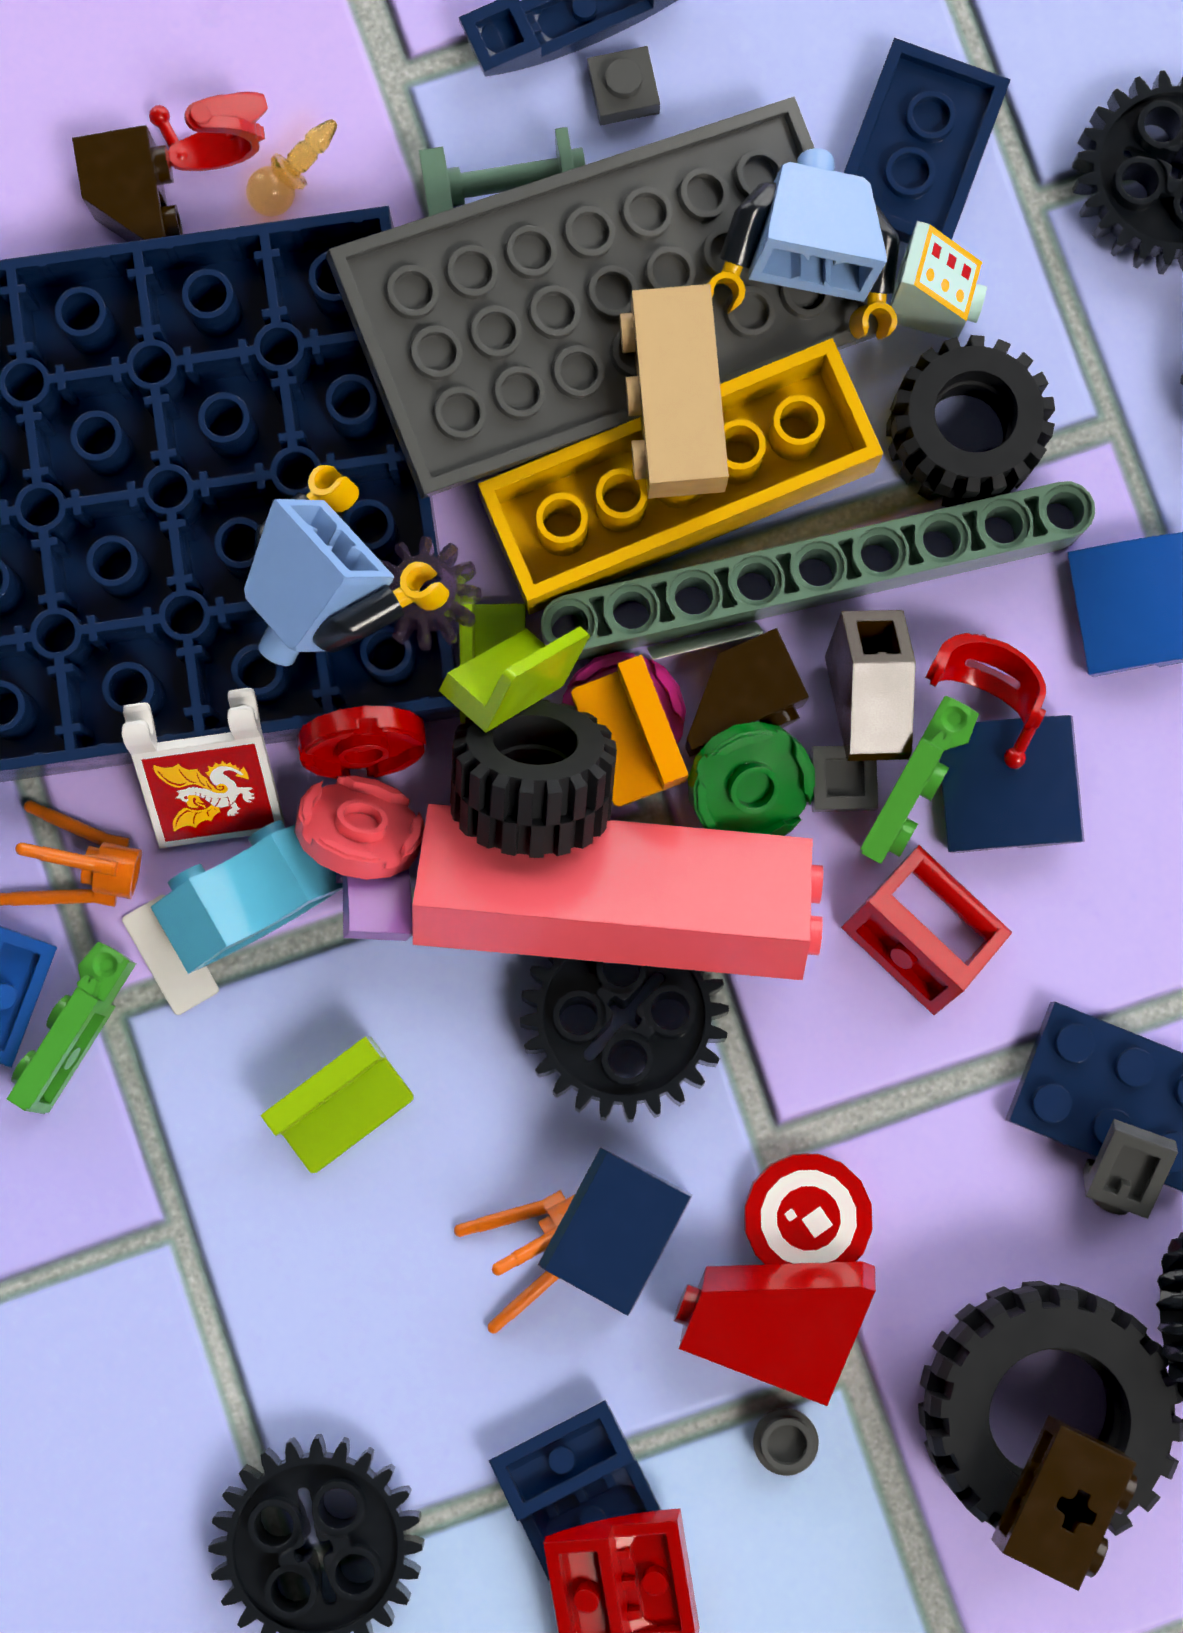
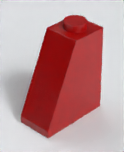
M863 1261L706 1266L698 1288L689 1284L685 1286L673 1321L683 1325L679 1349L828 1406L876 1292L875 1266Z

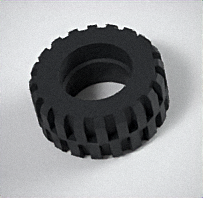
M1043 1281L1022 1282L1021 1288L1010 1290L1002 1286L987 1292V1300L976 1307L969 1303L954 1315L959 1322L949 1334H946L944 1331L940 1332L932 1345L937 1351L931 1366L924 1365L920 1385L925 1389L924 1402L918 1403L919 1423L926 1432L927 1440L924 1444L931 1461L939 1470L942 1480L966 1509L982 1523L986 1521L996 1529L1023 1468L1018 1467L1003 1455L992 1436L989 1414L994 1392L1007 1371L1018 1361L1030 1354L1048 1349L1075 1354L1091 1365L1104 1385L1107 1403L1106 1417L1098 1440L1124 1452L1137 1462L1133 1472L1138 1479L1134 1496L1122 1514L1114 1513L1107 1528L1115 1536L1119 1535L1133 1526L1127 1515L1137 1506H1141L1149 1512L1161 1497L1152 1491L1153 1487L1161 1475L1172 1480L1179 1463L1177 1459L1170 1455L1173 1441L1183 1442V1419L1175 1415V1404L1181 1403L1183 1398L1178 1392V1383L1172 1381L1166 1369L1169 1361L1161 1353L1163 1347L1161 1344L1151 1340L1146 1334L1148 1328L1133 1315L1118 1308L1114 1303L1079 1287L1064 1283L1050 1285ZM1061 1496L1056 1507L1063 1514L1066 1510L1078 1513L1082 1506V1501L1076 1496L1073 1499Z

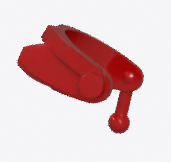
M258 92L221 94L193 102L187 107L184 119L187 126L197 133L180 141L169 122L170 113L166 107L155 105L149 111V119L154 126L159 128L169 147L168 153L172 167L181 171H208L242 163L259 151V142L265 139L264 126H260L256 122L267 112L268 106L264 94Z
M963 633L949 638L940 647L925 678L929 679V684L936 687L938 682L944 680L969 684L994 695L1013 708L1021 717L1024 725L1015 745L1005 752L1004 762L1012 769L1022 767L1026 761L1025 751L1046 713V710L1041 708L1046 696V684L1041 672L1025 654L1008 643L987 638L984 634L972 635L970 633ZM979 662H983V663H986V664L991 665V666H993V667H996V668L1000 669L1001 671L1007 673L1008 675H1005V674H1003V673H1001V672H999V671H997V670H995V669H992V668H990V667H988V666H986V665H984V664H982V663H979Z

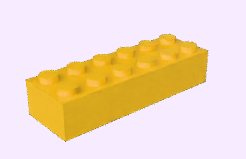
M833 338L720 384L729 473L725 492L648 499L646 479L634 480L631 441L643 440L641 417L478 483L481 503L528 614L531 615L545 609L552 600L563 595L594 589L874 473L884 453Z

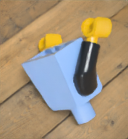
M813 148L802 152L797 158V163L788 162L781 165L774 182L759 184L734 212L719 257L725 260L722 271L715 275L707 284H711L712 297L714 295V287L717 284H725L732 290L733 301L729 305L727 314L736 309L745 298L746 289L744 282L740 278L743 267L749 268V280L864 302L867 298V305L859 307L850 316V332L856 339L865 337L868 333V319L871 313L878 322L876 338L879 340L891 335L896 329L898 322L897 314L886 303L887 294L894 293L900 245L899 237L879 206L875 205L871 184L864 177L836 172L833 155L827 150Z
M319 465L313 469L308 480L310 492L306 495L298 492L291 499H274L267 519L258 526L255 532L254 560L244 587L245 598L268 624L258 645L260 653L269 661L282 666L292 665L299 652L327 651L334 653L341 651L403 617L404 612L402 608L414 602L421 609L427 611L436 610L446 603L450 594L449 590L441 582L433 583L425 590L419 592L421 586L426 581L431 580L437 575V572L429 564L423 562L409 564L400 576V587L393 591L389 586L394 579V575L336 513L348 510L355 504L359 496V489L347 476L343 477L330 465Z

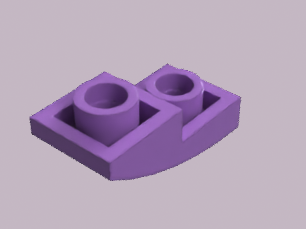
M409 869L389 878L369 880L336 873V883H343V938L407 941L413 935Z

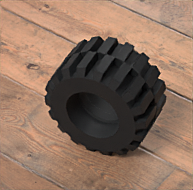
M971 335L964 347L960 346L957 337L945 340L938 353L932 347L923 353L916 366L909 368L900 384L889 409L891 414L886 423V436L893 439L888 451L892 462L901 460L903 463L899 472L901 478L906 484L914 478L919 481L922 486L917 494L928 501L933 492L944 496L941 506L945 507L956 506L960 500H967V503L1008 494L1014 487L1016 489L1019 488L1047 451L1045 446L1052 438L1055 423L1048 422V419L1055 411L1053 396H1042L1049 383L1043 372L1034 376L1031 375L1028 368L1034 360L1025 352H1022L1017 359L1007 354L1011 344L998 339L993 348L984 346L985 336ZM959 395L972 396L984 401L995 411L1001 422L1003 431L1001 445L986 452H968L955 447L946 440L937 426L935 419L936 405L946 398Z
M543 699L486 733L470 718L466 717L465 724L458 725L455 731L452 746L450 804L453 820L459 822V829L466 836L477 837L478 844L488 849L496 847L501 849V853L507 855L527 854L529 858H544V854L553 853L556 856L569 854L573 847L583 849L592 844L593 837L601 836L607 828V821H610L617 754L616 741L611 740L612 733L606 725L597 724V718L588 712H578L574 706L565 703L555 704L551 703L550 700Z

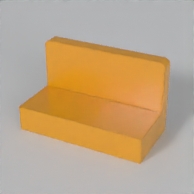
M642 654L618 663L617 672L580 685L572 690L571 695L577 711L588 712L596 717L597 724L606 725L612 733L611 740L616 741L617 754L612 797L614 806H625L687 781L688 771Z

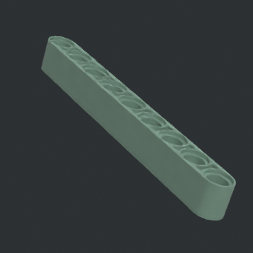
M1072 481L1056 482L563 595L552 600L544 609L541 617L542 640L545 645L557 640L552 633V627L559 618L565 615H574L581 618L586 623L587 633L590 634L577 660L581 661L1051 553L1071 546L1092 524L1095 516V502L1090 492L1082 485ZM1050 504L1066 506L1074 517V527L1071 529L1056 527L1047 516V506ZM1001 518L1008 522L1012 527L1014 540L1010 543L994 541L987 534L985 520ZM936 531L945 534L952 542L953 555L948 557L932 555L925 548L923 535ZM872 545L883 547L890 553L893 567L885 572L869 569L863 562L861 550ZM809 559H817L824 562L832 573V581L823 586L808 584L800 574V564ZM748 573L762 575L771 586V594L762 600L748 599L740 592L737 581ZM687 587H696L707 594L710 600V607L700 614L691 615L685 613L678 607L675 601L676 595ZM626 601H635L647 609L649 619L639 628L628 629L616 622L613 615L615 609Z

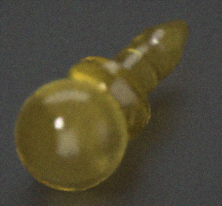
M326 120L310 129L305 134V139L299 141L287 154V159L275 153L271 157V166L261 167L251 174L246 185V196L249 204L256 212L264 216L273 217L285 213L292 206L295 199V189H304L307 185V181L301 173H305L318 159V154L324 153L329 147L337 130L335 120Z

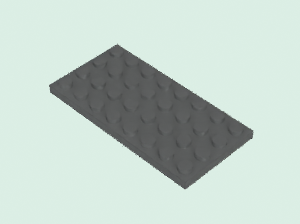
M795 96L328 250L326 259L421 499L559 451L640 417L628 416L625 377L637 376L635 352H622L620 314L631 313L632 290L707 284L715 275L721 273L725 260L719 257L735 210L759 184L774 182L781 165L788 162L797 163V158L802 152L814 148ZM743 267L740 278L744 282L746 289L745 298L736 309L727 314L729 305L733 301L732 290L725 284H717L714 287L712 305L720 384L833 338L839 351L876 337L878 322L871 313L868 319L869 329L865 337L854 338L849 328L850 316L859 307L867 305V298L864 302L749 280V268Z

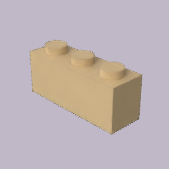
M711 284L632 290L631 313L620 314L622 352H635L637 376L625 377L628 416L641 417L643 439L631 441L634 480L646 479L648 499L725 492L729 473Z

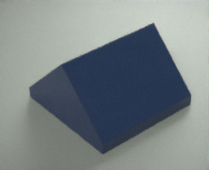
M600 1147L538 1266L628 1316L639 1299L693 1194Z

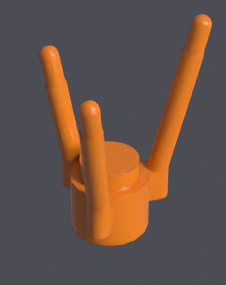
M31 800L24 803L23 808L26 812L100 845V848L88 846L85 855L45 846L18 843L15 847L16 853L45 862L82 869L81 883L92 885V889L0 893V906L97 903L115 907L118 897L132 899L139 878L142 850L129 847L130 838L107 834Z
M559 1190L543 1200L458 1224L454 1228V1234L458 1237H463L548 1214L546 1218L538 1221L544 1233L542 1236L493 1264L492 1273L500 1276L546 1250L575 1194L565 1199L563 1193ZM545 1271L489 1322L488 1331L492 1334L500 1331L559 1278Z

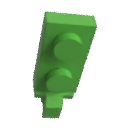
M944 696L860 848L863 850L861 854L882 864L888 851L898 857L901 856L918 823L907 818L919 795L929 801L932 800L949 769L948 766L940 763L939 759L945 750L969 742L979 713L953 698Z
M101 942L96 943L78 964L80 980L77 982L78 987L72 996L65 995L51 1011L46 1023L47 1028L50 1030L37 1051H29L15 1068L11 1078V1082L15 1086L6 1098L8 1101L28 1112L45 1114L51 1111L116 1006L112 1002L134 969L135 962L110 946Z

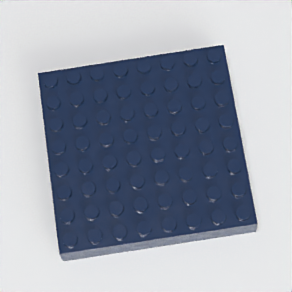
M389 206L0 260V782L133 764L132 756L127 750L122 737V726L126 723L123 707L129 704L148 703L150 705L157 742L231 732L227 719L228 710L230 709L228 691L242 688L254 689L265 745L297 740V735L303 725L318 716L346 708L391 706L409 710L421 717L423 722L460 717V709L439 691L447 673L456 668L447 601L442 607L430 611L421 609L413 602L402 608L404 612L403 617L341 651L334 653L327 651L299 652L292 665L282 666L269 661L260 653L258 645L268 624L246 600L244 592L254 560L255 532L258 526L267 519L274 499H291L298 492L304 495L309 493V475L319 465L333 466L343 477L347 476L358 487L359 496L355 504L348 510L336 513L394 575V579L389 586L392 591L400 587V576L403 570L413 562L427 563L437 572L434 578L426 581L421 586L419 592L425 590L433 583L441 582L445 586L432 496L424 499L420 498L326 259L327 252L331 248L394 228Z

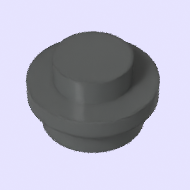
M792 1408L772 1410L760 1419L755 1428L753 1447L756 1456L767 1470L775 1474L790 1476L804 1471L814 1461L818 1452L819 1439L816 1428L811 1420L798 1410Z

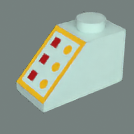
M920 221L916 223L901 261L890 306L897 314V325L951 339L958 338L967 321L977 323L987 291V286L977 284L982 261L932 225Z

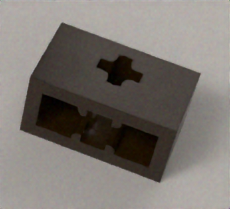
M1048 1415L991 1540L1003 1554L1079 1591L1085 1576L1094 1577L1103 1564L1108 1550V1539L1104 1538V1535L1114 1513L1122 1514L1134 1496L1138 1479L1133 1472L1137 1462L1124 1452ZM1061 1496L1067 1499H1073L1076 1496L1082 1501V1506L1078 1513L1066 1510L1063 1514L1056 1507Z

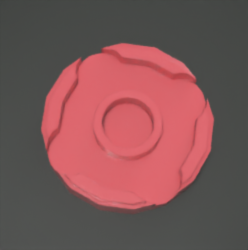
M353 775L338 777L336 784H329L322 787L323 781L312 785L301 797L296 814L294 832L302 849L319 865L343 876L369 880L389 878L407 870L418 857L423 839L424 820L420 812L416 816L408 807L410 800L398 789L376 779Z

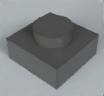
M648 46L587 58V69L600 126L660 114V100Z
M844 746L811 747L810 760L815 768L814 797L811 802L812 812L876 811L878 809L877 760L847 761Z

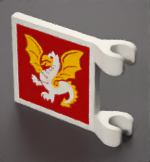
M242 688L228 691L230 709L228 710L227 719L231 732L157 742L153 715L148 703L129 704L123 707V715L126 722L122 726L123 741L132 756L159 849L251 836L261 828L278 820H282L285 825L261 729L254 689Z

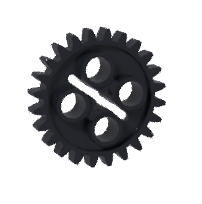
M1163 70L1159 72L1153 82L1152 90L1139 76L1134 79L1129 88V97L1119 89H1115L1107 102L1109 109L1100 106L1096 108L1089 121L1093 128H1085L1077 143L1086 151L1078 152L1072 163L1073 169L1085 173L1075 182L1072 188L1073 193L1091 196L1079 212L1080 217L1098 215L1101 219L1092 234L1094 239L1112 233L1116 240L1112 246L1111 255L1116 256L1129 246L1135 250L1133 267L1138 269L1148 255L1156 257L1158 274L1162 275L1171 265L1173 259H1178L1180 268L1183 271V212L1180 206L1183 203V77L1177 86H1172L1168 74ZM1144 126H1159L1167 133L1169 141H1155L1149 137ZM1128 150L1132 158L1125 157L1124 151ZM1172 167L1179 170L1178 179L1170 175ZM1122 181H1137L1145 188L1147 197L1136 198L1129 195L1123 188Z
M547 957L552 964L550 969L541 966H531L530 975L542 987L541 990L522 991L521 998L523 1002L536 1007L537 1012L527 1014L519 1019L521 1028L538 1031L539 1035L525 1043L524 1049L526 1054L545 1053L546 1058L535 1069V1073L538 1078L548 1076L554 1072L558 1074L559 1078L553 1089V1095L556 1098L565 1094L571 1088L578 1092L575 1111L580 1113L590 1100L593 1099L599 1101L600 1120L606 1121L613 1105H622L625 1118L629 1123L634 1120L637 1104L645 1103L649 1112L656 1118L661 1114L660 1097L667 1095L679 1107L684 1104L685 1098L680 1086L683 1081L698 1089L704 1086L705 1081L696 1069L697 1064L708 1067L717 1066L720 1060L719 1057L708 1049L706 1045L707 1043L725 1042L728 1033L711 1025L712 1020L720 1019L729 1012L728 1005L710 1001V997L723 988V979L704 980L702 974L706 971L636 965L640 974L637 980L631 985L621 987L613 985L605 978L603 968L607 962ZM655 973L662 974L664 981L637 1008L635 1022L638 1026L634 1029L628 1024L622 1025L595 1059L591 1061L586 1060L584 1052L604 1034L612 1023L613 1012L610 1007L615 1005L622 1010L625 1009ZM675 999L686 1009L687 1021L679 1028L672 1030L664 1029L654 1021L651 1009L660 1000ZM574 1004L588 1006L596 1014V1025L586 1034H571L564 1029L560 1022V1016L566 1008ZM622 1046L634 1047L644 1056L645 1068L635 1077H620L609 1066L608 1058L611 1053Z
M317 1434L312 1441L309 1453H303L299 1442L293 1437L286 1443L284 1460H281L270 1448L262 1452L260 1456L264 1473L248 1464L242 1468L239 1475L248 1490L229 1486L225 1490L222 1497L235 1511H220L216 1513L212 1519V1524L228 1533L227 1536L214 1539L208 1546V1552L226 1556L227 1561L220 1564L212 1572V1580H231L233 1584L221 1600L222 1605H232L242 1601L246 1606L237 1623L240 1628L249 1625L256 1619L264 1624L261 1633H350L352 1631L354 1633H373L370 1621L372 1618L386 1627H390L393 1624L395 1615L388 1604V1600L407 1605L412 1593L399 1579H418L421 1566L406 1558V1555L422 1551L425 1544L424 1538L410 1535L406 1532V1530L419 1523L422 1516L421 1511L401 1510L400 1505L409 1497L412 1491L411 1487L407 1485L391 1490L387 1485L395 1470L393 1464L383 1467L376 1473L370 1468L374 1455L373 1448L369 1447L355 1460L349 1457V1438L344 1437L335 1452L331 1453L326 1451L323 1435ZM300 1488H307L310 1492L312 1517L318 1540H330L332 1543L324 1556L323 1564L330 1585L336 1594V1601L328 1602L324 1597L318 1553L315 1549L304 1550L303 1548L311 1533V1525L305 1507L299 1499L298 1490ZM339 1488L349 1491L357 1502V1513L345 1519L332 1516L324 1505V1495L326 1492ZM273 1506L285 1509L293 1520V1532L286 1536L270 1534L261 1522L262 1510ZM350 1554L365 1556L374 1568V1577L365 1583L350 1581L341 1570V1559ZM285 1572L301 1574L310 1586L309 1597L297 1601L287 1599L278 1588V1576Z

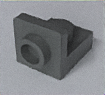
M1113 1119L1096 1160L1087 1159L1083 1168L1086 1197L1091 1198L1096 1205L1110 1213L1125 1215L1130 1212L1148 1219L1178 1154L1176 1141Z

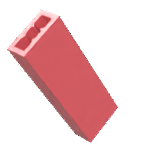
M428 803L412 903L413 945L803 980L807 956H819L821 948L823 919L822 916L811 915V903L820 904L823 865L812 864L813 838L616 820L607 821L606 830L601 836L593 837L592 844L583 849L573 847L569 854L556 856L553 853L544 854V858H529L527 854L512 856L501 853V849L496 847L488 849L478 844L477 837L466 836L459 829V822L453 820L451 805Z

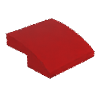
M681 1508L607 1518L565 1529L545 1537L543 1544L559 1633H699L700 1626Z

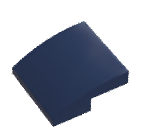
M1044 716L1025 751V764L1017 769L1009 768L1005 764L1004 754L1015 745L1023 729L1024 723L1021 718L976 722L967 744L950 748L943 752L940 763L949 767L942 780L948 852L964 853L1013 847L1032 848L1085 842L1073 716Z
M606 1400L488 1460L516 1520H520L548 1581L550 1579L543 1544L546 1536L607 1518L662 1510Z

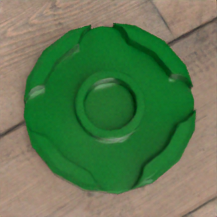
M759 721L733 725L713 736L696 755L688 776L689 803L704 829L785 836L802 820L799 815L805 809L807 802L811 805L814 797L815 768L805 748L782 727Z

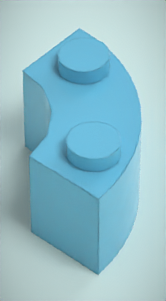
M282 820L275 821L253 833L248 838L252 846L231 859L205 871L202 864L195 865L168 881L172 891L152 905L151 909L188 974L212 964L268 935L343 889V883H336V872L319 865L302 849L294 832L295 825L286 828Z

